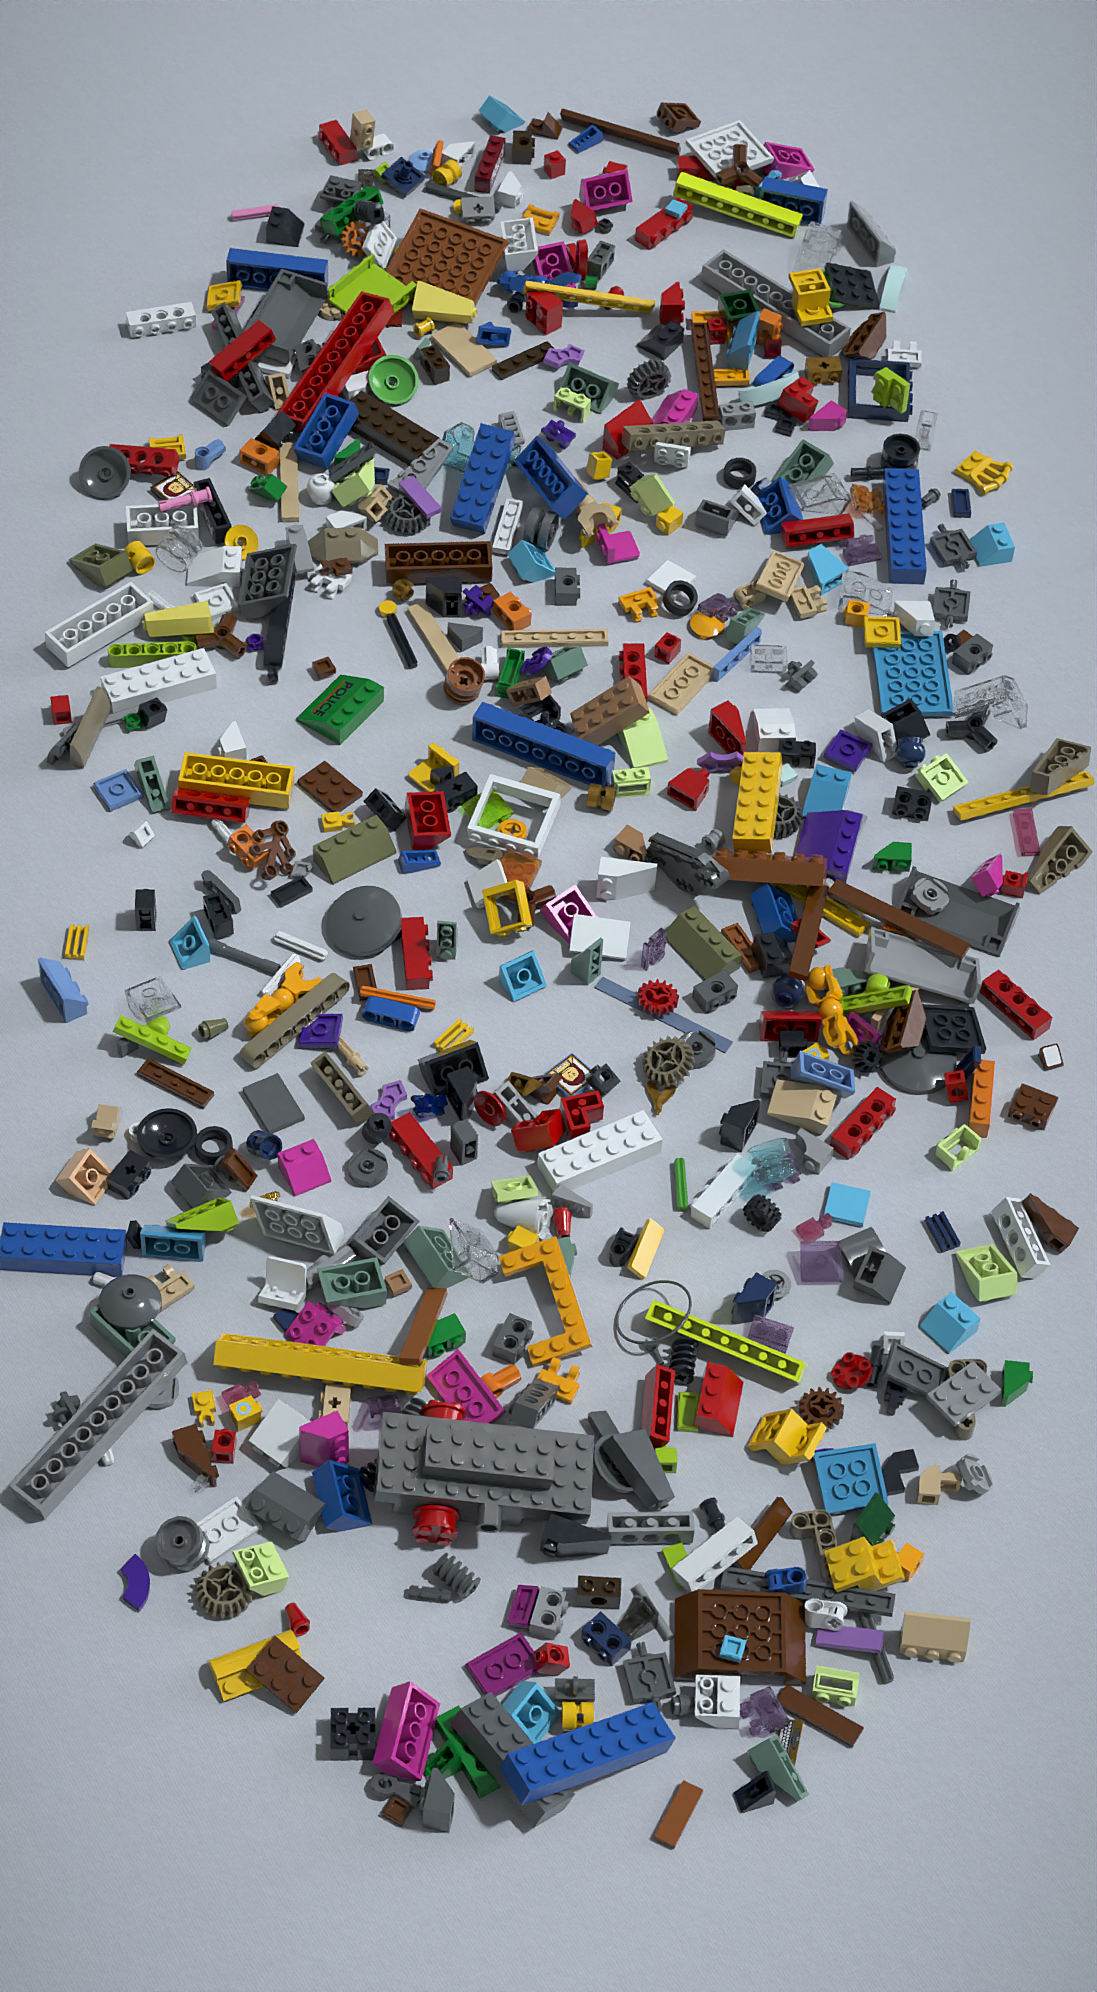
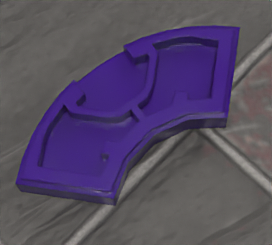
M134 1554L121 1568V1573L128 1582L123 1600L140 1612L149 1597L150 1577L142 1559Z

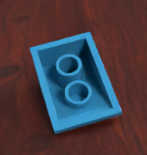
M816 764L803 808V819H806L808 812L843 810L850 788L852 773Z

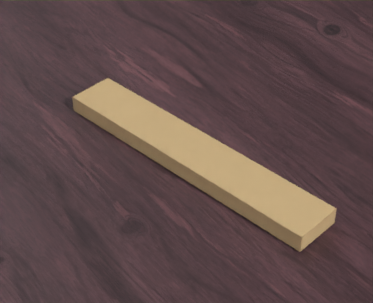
M284 443L280 447L281 481L288 486L281 496L282 522H299L298 461L293 449L296 443Z
M424 602L408 606L407 611L447 673L449 665L459 658Z
M607 629L501 631V648H538L543 646L593 647L608 646L609 644Z

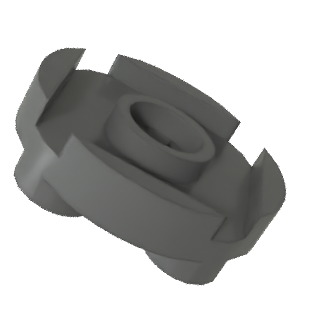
M688 1031L679 1038V1040L683 1039L689 1044L694 1052L695 1063L692 1064L694 1069H700L714 1059L716 1046L715 1040L710 1034L704 1031H699V1033ZM699 1046L701 1048L700 1051H694L692 1047L697 1048Z
M368 1149V1151L363 1152L359 1150L349 1159V1176L360 1185L373 1188L381 1183L388 1174L386 1156L376 1149ZM372 1165V1169L366 1170L364 1167Z

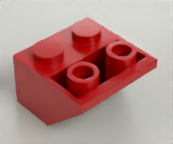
M680 282L674 283L661 293L660 324L673 321L680 325L684 322L682 310H685V300H682L684 293L683 289H680Z
M526 292V319L545 335L561 328L563 302L553 293Z

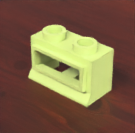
M562 387L555 394L553 411L557 412L562 404L569 406L567 410L568 416H573L577 410L582 412L580 418L582 423L591 414V399L586 398L585 395L574 393L569 388Z
M649 767L612 770L611 787L616 788L615 798L650 795L651 776ZM634 785H644L645 787L635 788ZM626 786V789H619V787Z
M964 1124L959 1129L955 1128L950 1133V1136L946 1139H941L937 1143L935 1155L953 1171L979 1150L982 1138ZM961 1141L968 1145L967 1147L964 1146L956 1156L949 1152Z
M816 1665L811 1698L820 1703L832 1702L838 1703V1705L843 1707L855 1706L860 1673ZM820 1678L831 1679V1682L834 1684H839L840 1681L853 1683L852 1691L819 1685Z

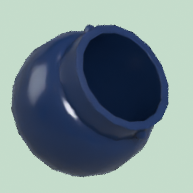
M919 737L898 739V745L895 748L897 762L903 764L904 768L918 767V764L923 762L926 755L922 739Z
M788 974L782 975L772 985L771 996L773 1001L783 1008H792L798 1005L802 1000L804 992L802 981L789 977Z

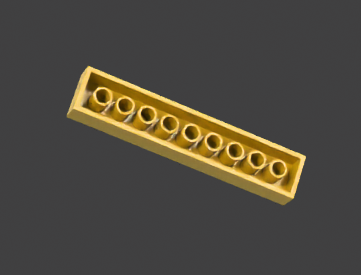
M223 1332L216 1339L213 1365H219L218 1368L229 1370L231 1367L239 1368L241 1372L257 1370L263 1375L279 1373L281 1377L293 1378L294 1375L301 1376L302 1380L313 1381L316 1378L322 1379V1382L329 1384L339 1381L343 1382L345 1386L361 1384L367 1389L383 1387L388 1392H396L398 1389L405 1390V1393L410 1395H417L418 1392H422L428 1360L422 1359L420 1365L399 1364V1356Z

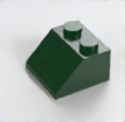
M751 289L719 295L717 309L721 318H724V321L740 320L759 311Z
M874 1493L854 1522L850 1542L865 1537L869 1544L874 1546L885 1542L883 1540L886 1535L890 1536L896 1526L893 1524L895 1514L878 1493Z

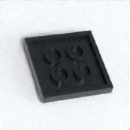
M826 262L824 269L831 290L832 301L877 310L879 301L871 271Z
M922 1004L926 1015L923 1030L929 1051L968 1053L976 1045L981 1047V1054H985L987 1048L974 1007Z

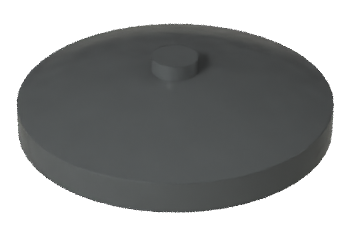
M360 886L345 892L332 904L327 915L326 928L332 943L343 953L352 956H369L382 951L394 941L401 928L402 913L398 902L387 890L377 886Z
M924 1030L919 1046L896 1053L882 1051L879 1054L883 1058V1060L879 1061L881 1066L879 1068L887 1082L900 1091L914 1095L932 1094L945 1088L944 1073L955 1071L957 1065L955 1053L929 1051Z

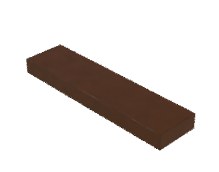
M150 1058L137 1071L138 1076L202 1109L214 1097V1091Z
M776 1497L753 1528L758 1544L734 1562L737 1568L750 1570L793 1513L782 1497Z
M787 1684L775 1705L852 1748L864 1729L863 1726Z

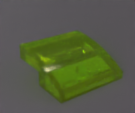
M491 791L477 826L490 829L497 822L501 824L515 813L497 792ZM482 793L462 805V808L470 818L473 816Z

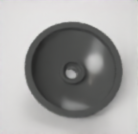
M99 446L90 450L83 457L79 466V479L83 488L97 498L108 499L119 495L125 490L130 481L131 469L127 458L122 452L110 446ZM109 470L110 475L106 477L105 472Z
M127 1274L114 1278L105 1285L99 1297V1308L104 1319L111 1325L121 1329H138L148 1325L157 1317L162 1305V1297L157 1285L150 1279L136 1274Z
M615 1434L603 1436L594 1445L593 1465L598 1476L613 1490L621 1493L635 1492L602 1446L608 1438Z

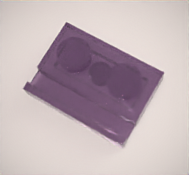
M663 928L657 930L649 938L648 943H643L641 967L646 971L649 969V965L653 966L657 961H661L666 954L667 931Z
M755 1315L747 1339L786 1354L794 1327Z
M397 1394L377 1396L376 1400H370V1397L366 1398L371 1418H374V1415L380 1414L381 1417L383 1412L401 1413Z

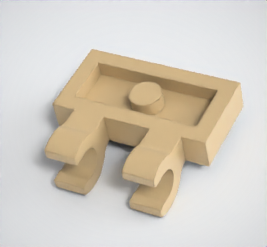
M806 585L793 589L790 598L800 619L815 616L817 611L820 613L827 611L825 607L827 602L825 598H821L819 586L807 589Z
M170 1264L162 1268L164 1271L162 1275L167 1280L160 1285L153 1275L148 1277L160 1290L162 1297L161 1311L195 1289V1284L183 1271L177 1274Z

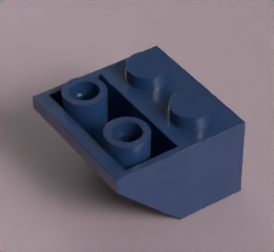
M756 1272L752 1278L749 1277L746 1280L742 1292H737L733 1298L734 1306L731 1310V1314H733L731 1323L733 1324L761 1321L774 1306L777 1283Z

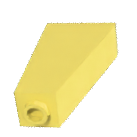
M417 282L412 307L414 319L425 320V318L429 317L435 321L473 324L474 318L477 317V308H475L474 301L427 283Z
M208 601L144 613L145 620H142L144 631H148L149 637L214 632Z

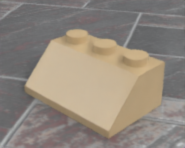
M905 1611L900 1629L899 1654L907 1657H926L929 1660L943 1659L952 1663L964 1662L967 1653L971 1619Z

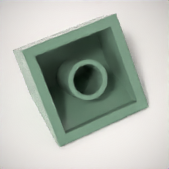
M567 646L553 652L550 660L541 669L550 680L561 682L568 679V675L572 673L575 675L583 672L582 668L588 666L581 646Z

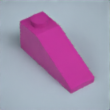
M1001 853L986 860L971 877L982 897L987 894L992 896L998 893L1000 886L1003 884Z

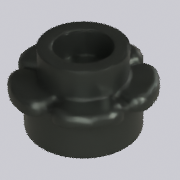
M604 218L598 221V229L601 233L611 232L613 223L609 219Z

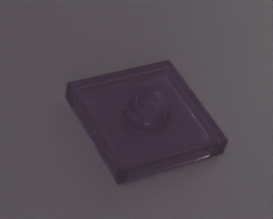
M800 1241L801 1282H842L841 1241Z

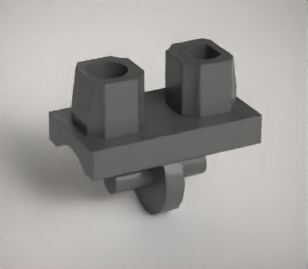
M811 659L802 668V663L799 661L797 663L795 661L789 662L787 674L793 676L785 686L788 689L793 686L799 692L803 690L808 683L802 677L804 676L809 682H812L818 675L813 668L815 662Z
M66 1391L60 1392V1400L53 1406L54 1412L51 1414L53 1422H61L64 1425L77 1412L76 1409H79L81 1405L78 1395L68 1396Z
M573 1676V1679L555 1678V1701L559 1703L595 1702V1679H578V1676Z

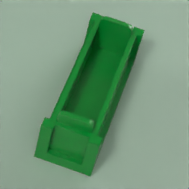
M507 648V657L498 684L495 685V696L509 699L506 690L519 680L521 667L525 661L524 650Z

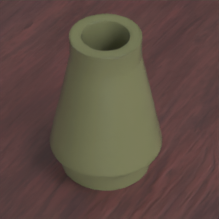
M225 1018L206 1020L198 1025V1031L203 1039H211L228 1029L229 1026Z

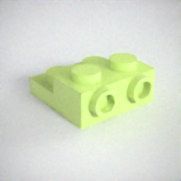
M947 753L942 757L937 755L930 761L931 764L928 766L927 764L922 765L917 769L919 773L915 776L925 790L930 789L939 802L969 783Z
M530 1175L491 1181L492 1197L495 1203H510L517 1199L530 1200L538 1196L537 1187Z

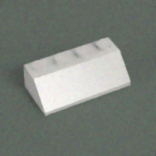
M533 217L501 221L503 239L508 240L509 243L505 249L507 271L518 272L524 270L538 254Z

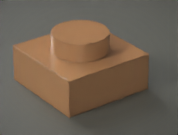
M403 1269L384 1277V1281L393 1297L412 1289V1284Z

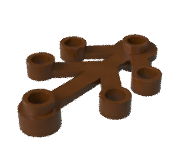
M282 820L274 821L270 828L265 830L258 829L252 835L256 842H261L265 837L273 835L272 841L259 845L253 844L249 848V853L253 857L258 856L261 852L270 850L266 865L260 872L264 880L270 881L277 876L278 871L274 866L276 856L281 863L279 869L282 874L287 875L292 871V865L288 860L293 859L296 856V852L286 837L289 830L288 825ZM280 841L285 848L284 852L280 846Z

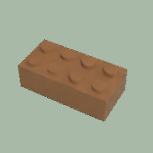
M628 676L571 712L570 716L577 737L599 745L646 716L650 711L641 686Z

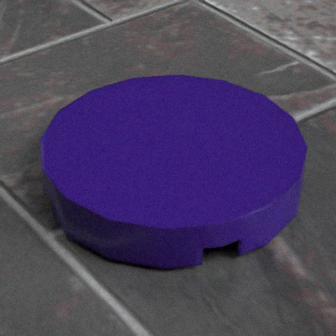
M547 646L537 649L532 653L533 657L530 660L526 659L524 661L521 671L525 676L535 674L550 660L552 651Z

